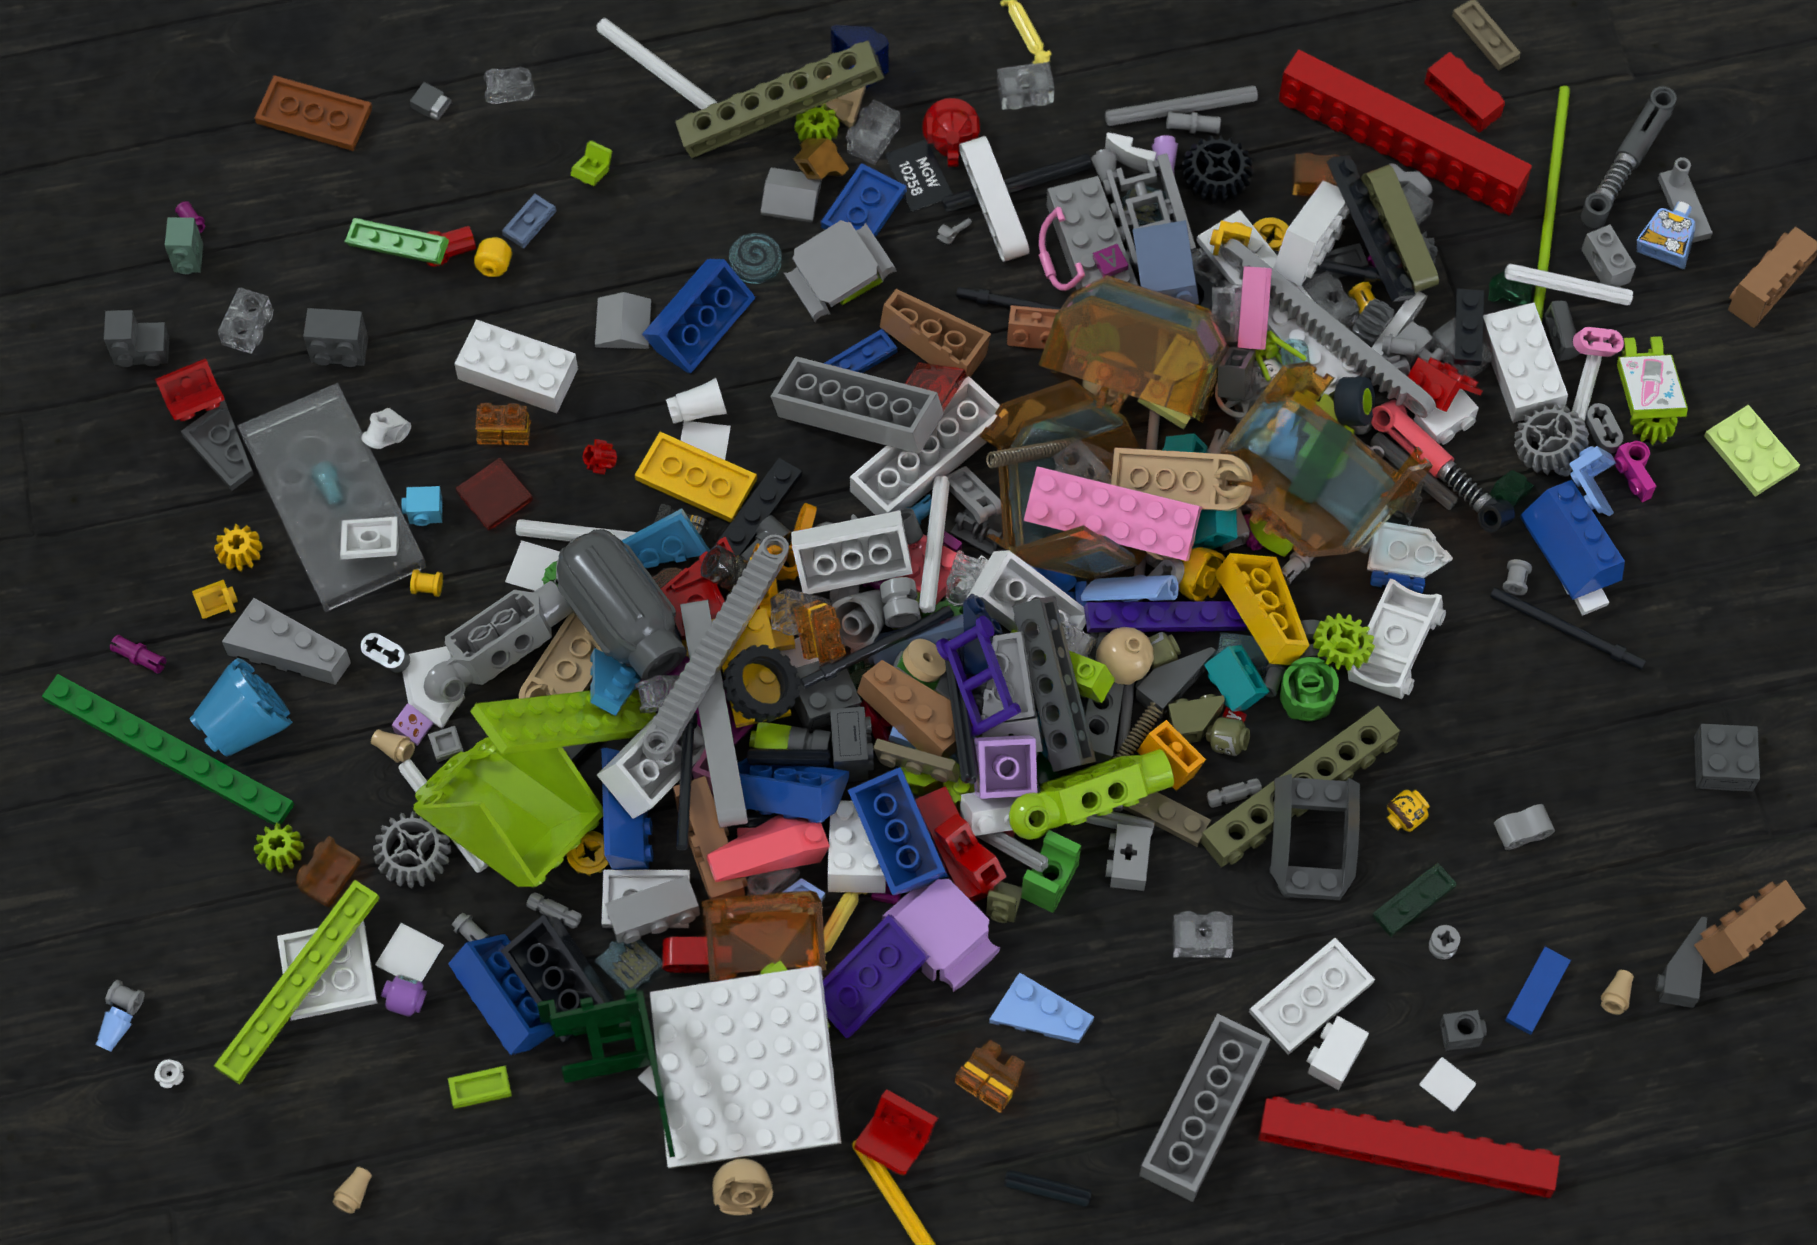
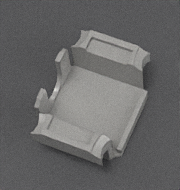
M840 220L795 248L793 261L796 268L784 274L808 313L816 322L819 317L830 314L826 303L832 307L876 280L878 276L883 282L888 274L897 271L866 223L862 228L855 230L851 222Z

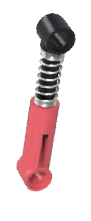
M1391 400L1376 406L1372 410V426L1379 432L1388 433L1435 478L1439 477L1441 480L1443 479V482H1448L1449 487L1453 486L1454 492H1459V497L1464 496V501H1469V506H1473V509L1478 512L1477 520L1482 529L1494 532L1513 521L1515 511L1511 503L1504 499L1497 500L1495 497L1488 495V493L1484 494L1482 488L1479 489L1476 486L1477 483L1473 484L1471 482L1472 478L1468 479L1466 473L1460 472L1461 468H1456L1454 458L1407 415L1403 404L1397 406L1395 405L1396 400Z

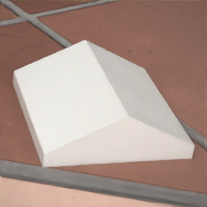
M397 517L342 520L341 559L397 555L399 550Z

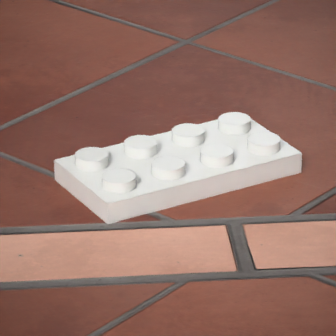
M1334 938L1251 1007L1249 1013L1289 1055L1370 987L1375 979Z

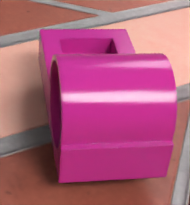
M1627 442L1618 447L1614 458L1616 461L1615 466L1627 478L1631 492L1637 495L1641 502L1652 498L1656 488L1655 483L1645 469L1650 456V450L1643 442ZM1630 456H1636V457H1638L1640 460H1639V461L1634 460V459H1632Z

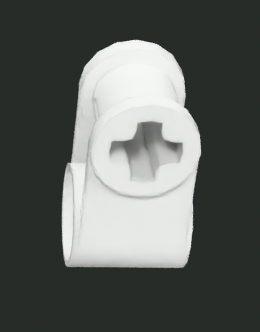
M386 408L383 411L371 414V423L368 430L362 434L361 439L372 448L382 449L385 446L404 440L410 432L411 423L392 409Z

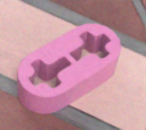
M1585 327L1574 335L1573 345L1582 354L1612 357L1623 349L1624 340L1621 334L1615 330Z

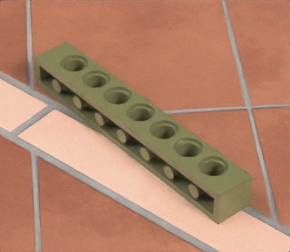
M870 42L856 43L847 50L830 54L823 60L806 64L799 70L782 74L779 78L767 83L758 84L755 88L746 92L734 94L731 98L720 103L710 104L707 108L696 113L686 114L675 122L684 148L691 158H694L884 79V76Z
M1377 706L1281 776L1292 774V778L1347 781L1348 778L1351 779L1354 776V772L1360 767L1362 769L1368 768L1376 760L1375 757L1378 754L1390 752L1398 744L1397 738L1400 730L1383 710ZM1370 738L1374 744L1367 745L1361 739ZM1342 753L1349 754L1352 760H1343L1339 755ZM1326 769L1331 775L1322 776L1318 773V770ZM1274 781L1202 832L1201 844L1221 868L1228 863L1233 865L1244 856V851L1250 847L1255 849L1266 840L1265 836L1273 831ZM1292 808L1291 817L1295 814L1299 817L1308 809ZM1259 816L1263 818L1265 822L1262 824H1257L1253 822L1251 818ZM1232 832L1240 833L1243 836V838L1240 840H1234L1229 836V834Z

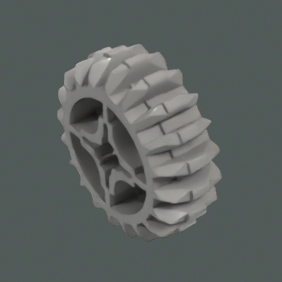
M1556 404L1552 409H1548L1544 405L1541 412L1534 409L1532 417L1525 415V423H1518L1519 431L1515 432L1514 437L1516 441L1514 446L1516 451H1518L1519 459L1522 462L1524 461L1528 469L1533 467L1536 473L1543 469L1546 475L1551 470H1555L1559 475L1560 468L1565 467L1569 470V463L1577 459L1579 453L1588 447V430L1585 428L1584 420L1581 417L1579 418L1575 410L1570 412L1567 406L1560 410ZM1565 429L1572 432L1571 438L1566 437L1564 434ZM1532 441L1538 443V450L1531 447Z
M414 811L410 814V818H406L405 814L401 813L400 820L397 822L395 819L390 818L391 826L382 825L381 831L384 835H376L375 839L378 844L373 846V851L377 854L374 860L376 864L380 865L378 867L380 873H387L386 877L390 882L396 878V883L399 886H402L406 880L410 888L414 886V881H419L420 886H424V879L427 877L434 882V872L443 874L444 870L441 864L449 863V858L446 855L451 854V847L447 845L450 842V838L421 816L417 818V814ZM420 832L418 835H410L409 833ZM399 838L401 844L394 850L395 853L390 856L391 847ZM406 842L410 847L417 851L418 856L415 854V852H412L410 849H408ZM435 843L434 851L426 861L424 854L430 849L429 846ZM407 864H414V865H416V867H403V866H405V865H407Z

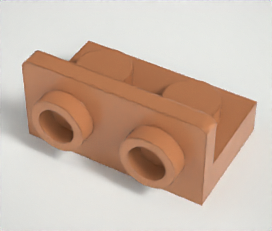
M1011 305L1007 345L1060 350L1064 310Z

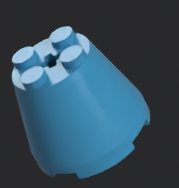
M236 658L227 666L190 717L192 724L198 730H203L207 735L204 739L207 745L214 752L220 750L226 757L275 735L292 724V721L286 718L290 712L277 692L257 674L253 675L254 668L241 658Z

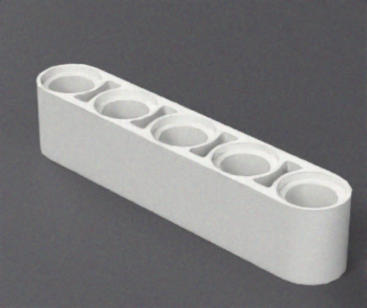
M983 136L960 144L959 148L964 165L1000 258L1003 262L1029 254V246L988 139Z

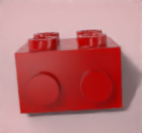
M1418 357L1407 376L1434 399L1438 409L1447 412L1459 389L1480 396L1483 392L1482 389L1476 386L1478 381L1465 374L1462 376L1458 373L1459 369L1446 362L1443 364L1432 357L1429 360Z
M206 358L155 379L174 420H189L195 416L196 412L203 409L206 411L213 410L221 405L220 402L225 400Z
M886 1089L881 1096L875 1115L856 1140L854 1148L894 1172L905 1175L928 1143L938 1118Z

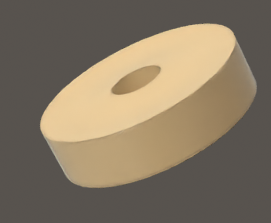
M915 639L903 652L905 667L914 677L921 681L935 682L946 671L945 660L938 653L936 645L928 640Z

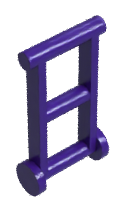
M984 615L976 619V626L950 641L942 638L936 642V648L940 656L944 660L950 661L973 725L971 727L973 737H977L1021 713L1020 706L1012 701L989 638L995 633L993 624ZM978 638L989 668L967 680L957 649ZM993 679L1004 709L982 721L971 690Z

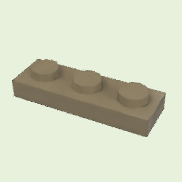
M1470 0L1453 10L1452 16L1498 71L1519 59L1521 54L1476 0Z
M877 739L873 749L879 762L885 766H900L916 775L921 773L928 774L940 782H947L949 780L957 783L960 776L959 767L954 760Z
M1158 792L1140 798L1139 803L1136 805L1123 807L1124 810L1138 817L1153 820L1155 826L1198 847L1201 841L1202 832L1211 823V820Z

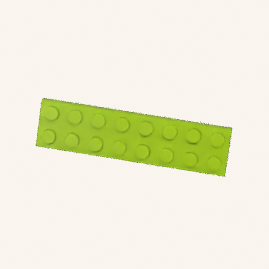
M638 689L633 691L616 716L590 702V691L477 703L470 711L501 755L633 738L657 715L644 700Z

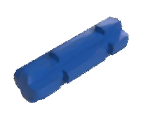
M1373 570L1371 574L1370 584L1372 586H1387L1389 580L1393 579L1407 589L1422 594L1425 588V579L1414 576V579H1411L1409 575L1392 572L1384 574V571Z

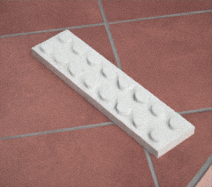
M1241 210L1223 220L1231 223L1239 222L1247 227H1251L1252 232L1248 249L1274 268L1277 255ZM1219 222L1198 235L1196 241L1230 284L1242 296L1243 279H1239L1240 272L1225 261L1220 253V249L1218 256L1213 255L1214 246L1209 245L1213 229L1219 230L1221 223ZM1289 281L1300 291H1302L1305 295H1307L1310 299H1312L1302 286ZM1270 297L1267 330L1272 331L1278 338L1307 357L1305 361H1302L1283 348L1321 397L1324 393L1332 397L1336 385L1341 378L1363 376L1362 371L1354 372V364L1346 365L1347 359L1345 357L1338 359L1337 351L1330 352L1329 344L1322 346V339L1320 337L1312 338L1313 331L1305 332L1304 324L1297 326V318L1289 319L1288 311L1280 312L1281 306L1279 304L1271 305L1273 299Z

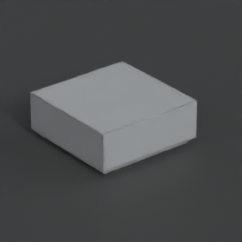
M455 726L428 734L437 762L450 759L461 751L464 752Z

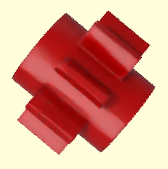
M595 439L594 445L586 446L583 452V461L587 465V470H593V473L604 475L606 468L612 469L617 461V453L612 449L613 444Z

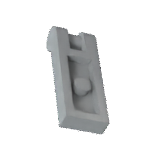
M966 466L946 475L950 482L949 491L974 515L979 524L987 521L988 517L993 514L998 516L1005 512L1001 500Z

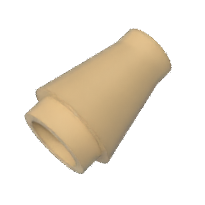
M378 729L371 738L372 745L378 747L397 763H404V761L410 759L415 750L414 742L407 736L388 733Z
M1619 970L1601 995V1006L1607 1012L1619 1015L1628 1009L1631 986L1634 979L1630 972Z
M357 1167L354 1173L334 1192L335 1198L333 1203L335 1206L347 1213H354L355 1209H359L372 1177L370 1172Z

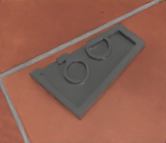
M224 400L220 402L221 405L206 412L184 428L181 433L230 490L233 491L254 474Z

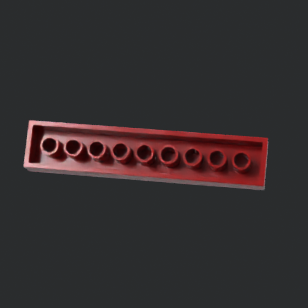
M1299 49L1283 72L1279 101L1288 108H1294L1306 114L1310 119L1318 120L1328 125L1331 129L1352 137L1359 143H1365L1375 148L1377 152L1387 154L1397 159L1401 164L1411 166L1421 171L1423 175L1435 178L1443 182L1447 187L1457 189L1467 194L1471 199L1491 206L1499 213H1505L1510 216L1524 194L1532 168L1531 164Z

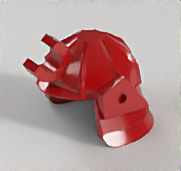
M947 98L936 102L926 112L923 119V135L927 139L928 144H933L937 151L944 156H948V167L958 166L959 155H961L959 145L977 139L980 132V121L976 111L970 104L960 99Z

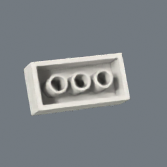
M1323 180L1286 230L1273 269L1285 279L1300 286L1307 277H1313L1317 265L1320 266L1326 253H1330L1335 240H1339L1345 226L1341 225L1343 219L1348 217L1350 211L1337 186Z
M1535 303L1483 315V341L1512 422L1524 420L1525 415L1532 417L1534 409L1541 412L1544 405L1548 409H1552L1555 404L1559 406L1560 410L1564 408L1568 394Z
M479 320L475 321L455 362V369L459 380L554 413L558 412L578 370L575 353Z
M900 510L791 532L792 548L803 595L913 574Z
M1010 550L993 552L968 596L970 594L979 596L984 602L985 610L988 614L1010 631L1012 629L1018 631L1014 622L1012 606L1038 598L1055 596L1069 651L1086 624L1084 607Z
M653 719L597 774L633 819L653 808L680 780L683 733L671 753L663 760H651L643 752V738ZM698 724L694 729L692 766L700 759L705 750L703 732ZM654 739L649 743V746L653 750H661L665 747V744L662 740Z

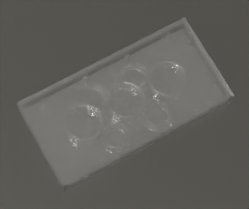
M338 383L238 425L245 446L325 612L409 576L414 569L420 571L427 568L424 557L370 447L361 439L363 433ZM383 517L398 518L399 550L396 556L341 559L342 520Z

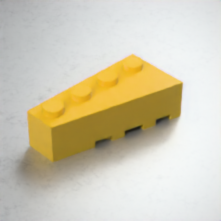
M1230 553L1214 573L1269 663L1291 665L1302 656L1310 645L1277 557Z

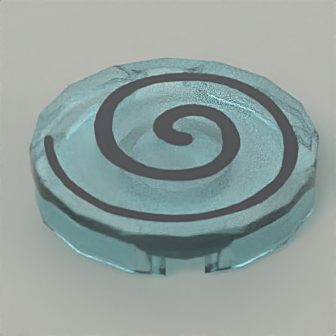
M751 233L744 235L736 240L730 248L729 265L739 278L747 283L759 284L765 282L766 279L773 278L781 267L782 253L779 245L771 237L764 234Z

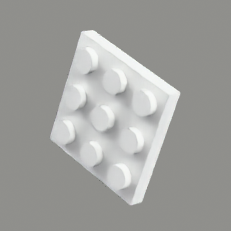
M364 920L290 1017L291 1021L377 1004ZM318 928L277 936L283 974Z

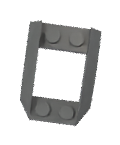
M1292 774L1275 778L1273 842L1269 874H1272L1276 880L1277 887L1283 897L1341 900L1356 877L1360 823V784L1350 778L1347 781L1292 778ZM1292 808L1345 812L1341 870L1288 866Z

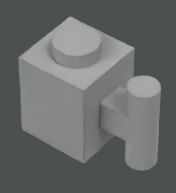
M1413 321L1396 336L1398 338L1417 340L1414 357L1399 354L1400 357H1406L1410 369L1418 357L1429 360L1432 357L1440 361L1445 356V352L1441 348H1437L1433 353L1429 352L1433 337L1426 328L1418 326Z

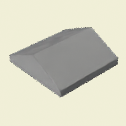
M770 168L765 182L761 215L813 223L822 179H807L803 172Z
M626 292L598 298L595 347L649 349V342L642 333L650 325L651 299Z

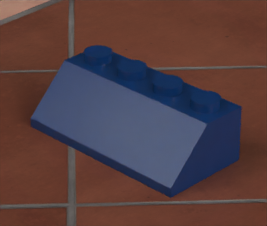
M707 259L642 335L658 354L685 372L691 373L756 297L725 259Z
M1572 480L1547 489L1521 514V520L1572 600L1622 581L1625 561Z
M603 748L602 769L620 751ZM602 782L605 858L612 870H649V862H653L654 855L653 847L648 843V835L653 833L652 820L648 818V812L646 811L633 819Z
M747 758L737 763L746 810H758L760 814L764 815L782 814L784 818L788 819L806 818L811 823L824 822L826 818L836 813L849 779V771L820 766L749 765Z
M901 767L848 790L892 895L921 889L933 884L937 879L949 877Z
M506 934L466 942L448 964L509 1054L513 1055L531 1050L555 1033L549 1022L541 1023L537 1003L501 952L510 943Z

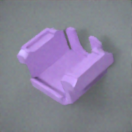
M937 879L929 886L910 891L882 916L883 920L888 914L893 915L930 956L922 965V972L925 976L934 981L936 979V970H940V981L949 984L953 992L967 983L1000 951V947L993 945L988 938L989 919L950 879Z

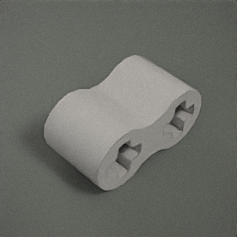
M1543 804L1531 806L1517 813L1507 814L1494 822L1505 850H1512L1526 843L1542 840L1555 832Z

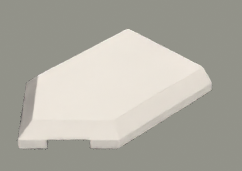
M1374 521L1367 571L1380 570L1384 571V574L1392 572L1409 575L1410 578H1414V576L1425 578L1453 560L1448 551L1444 550L1436 541V537L1429 529Z
M446 646L409 654V666L402 671L408 704L441 729L444 728L451 714L465 699L463 695L455 702L438 703L430 700L425 694L424 681L428 672L435 665L448 661L453 657Z

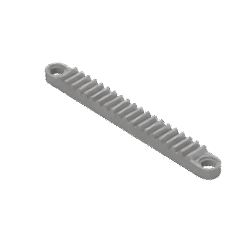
M1230 239L1220 249V253L1225 261L1240 272L1239 279H1243L1244 266L1272 268L1236 239ZM1272 268L1270 297L1273 300L1271 305L1279 304L1281 306L1280 312L1288 311L1289 319L1297 318V326L1304 324V331H1313L1312 338L1320 337L1322 339V346L1329 344V351H1337L1338 359L1345 357L1347 359V366L1354 364V372L1362 371V377H1370L1373 386L1380 385V393L1387 391L1388 399H1397L1395 405L1400 406L1403 404L1414 414L1422 418H1426L1436 408L1434 399L1425 390Z
M780 535L767 536L757 551L753 553V557L749 560L746 569L744 568L742 576L738 578L737 584L733 586L731 594L728 595L726 602L722 604V608L718 611L715 620L712 621L711 627L707 629L706 635L702 637L700 645L696 647L694 655H691L689 663L686 664L678 681L675 682L674 688L670 690L663 706L659 708L657 716H654L652 724L644 735L643 752L649 759L660 761L667 758L787 560L789 543L784 537ZM771 545H777L783 551L778 555H773L768 552L767 548ZM654 739H659L664 742L665 747L661 750H653L650 748L649 743Z

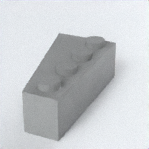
M255 598L252 599L222 641L229 656L236 658L240 656L258 664L262 662L276 666L277 669L283 671L298 672L302 676L336 685L351 664L347 649Z

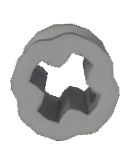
M1510 560L1507 564V569L1509 570L1507 581L1503 583L1502 588L1505 592L1513 595H1524L1528 590L1526 581L1528 574L1532 571V565L1523 560Z
M116 980L107 992L106 1004H115L126 1009L128 1014L134 1015L142 1005L144 992L141 990L134 991L123 986L122 981Z

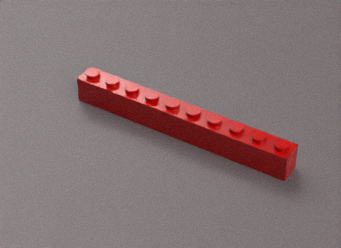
M1282 1097L1266 1099L1259 1141L1551 1198L1556 1188L1560 1156L1552 1155V1152L1546 1149L1531 1151L1523 1149V1146L1515 1143L1500 1145L1495 1144L1492 1139L1478 1137L1475 1140L1465 1138L1464 1134L1450 1131L1447 1134L1435 1132V1129L1429 1126L1409 1127L1406 1126V1123L1399 1120L1384 1122L1368 1114H1361L1359 1116L1348 1115V1112L1342 1109L1332 1108L1328 1111L1318 1109L1319 1107L1312 1103H1301V1105L1289 1103L1288 1099Z

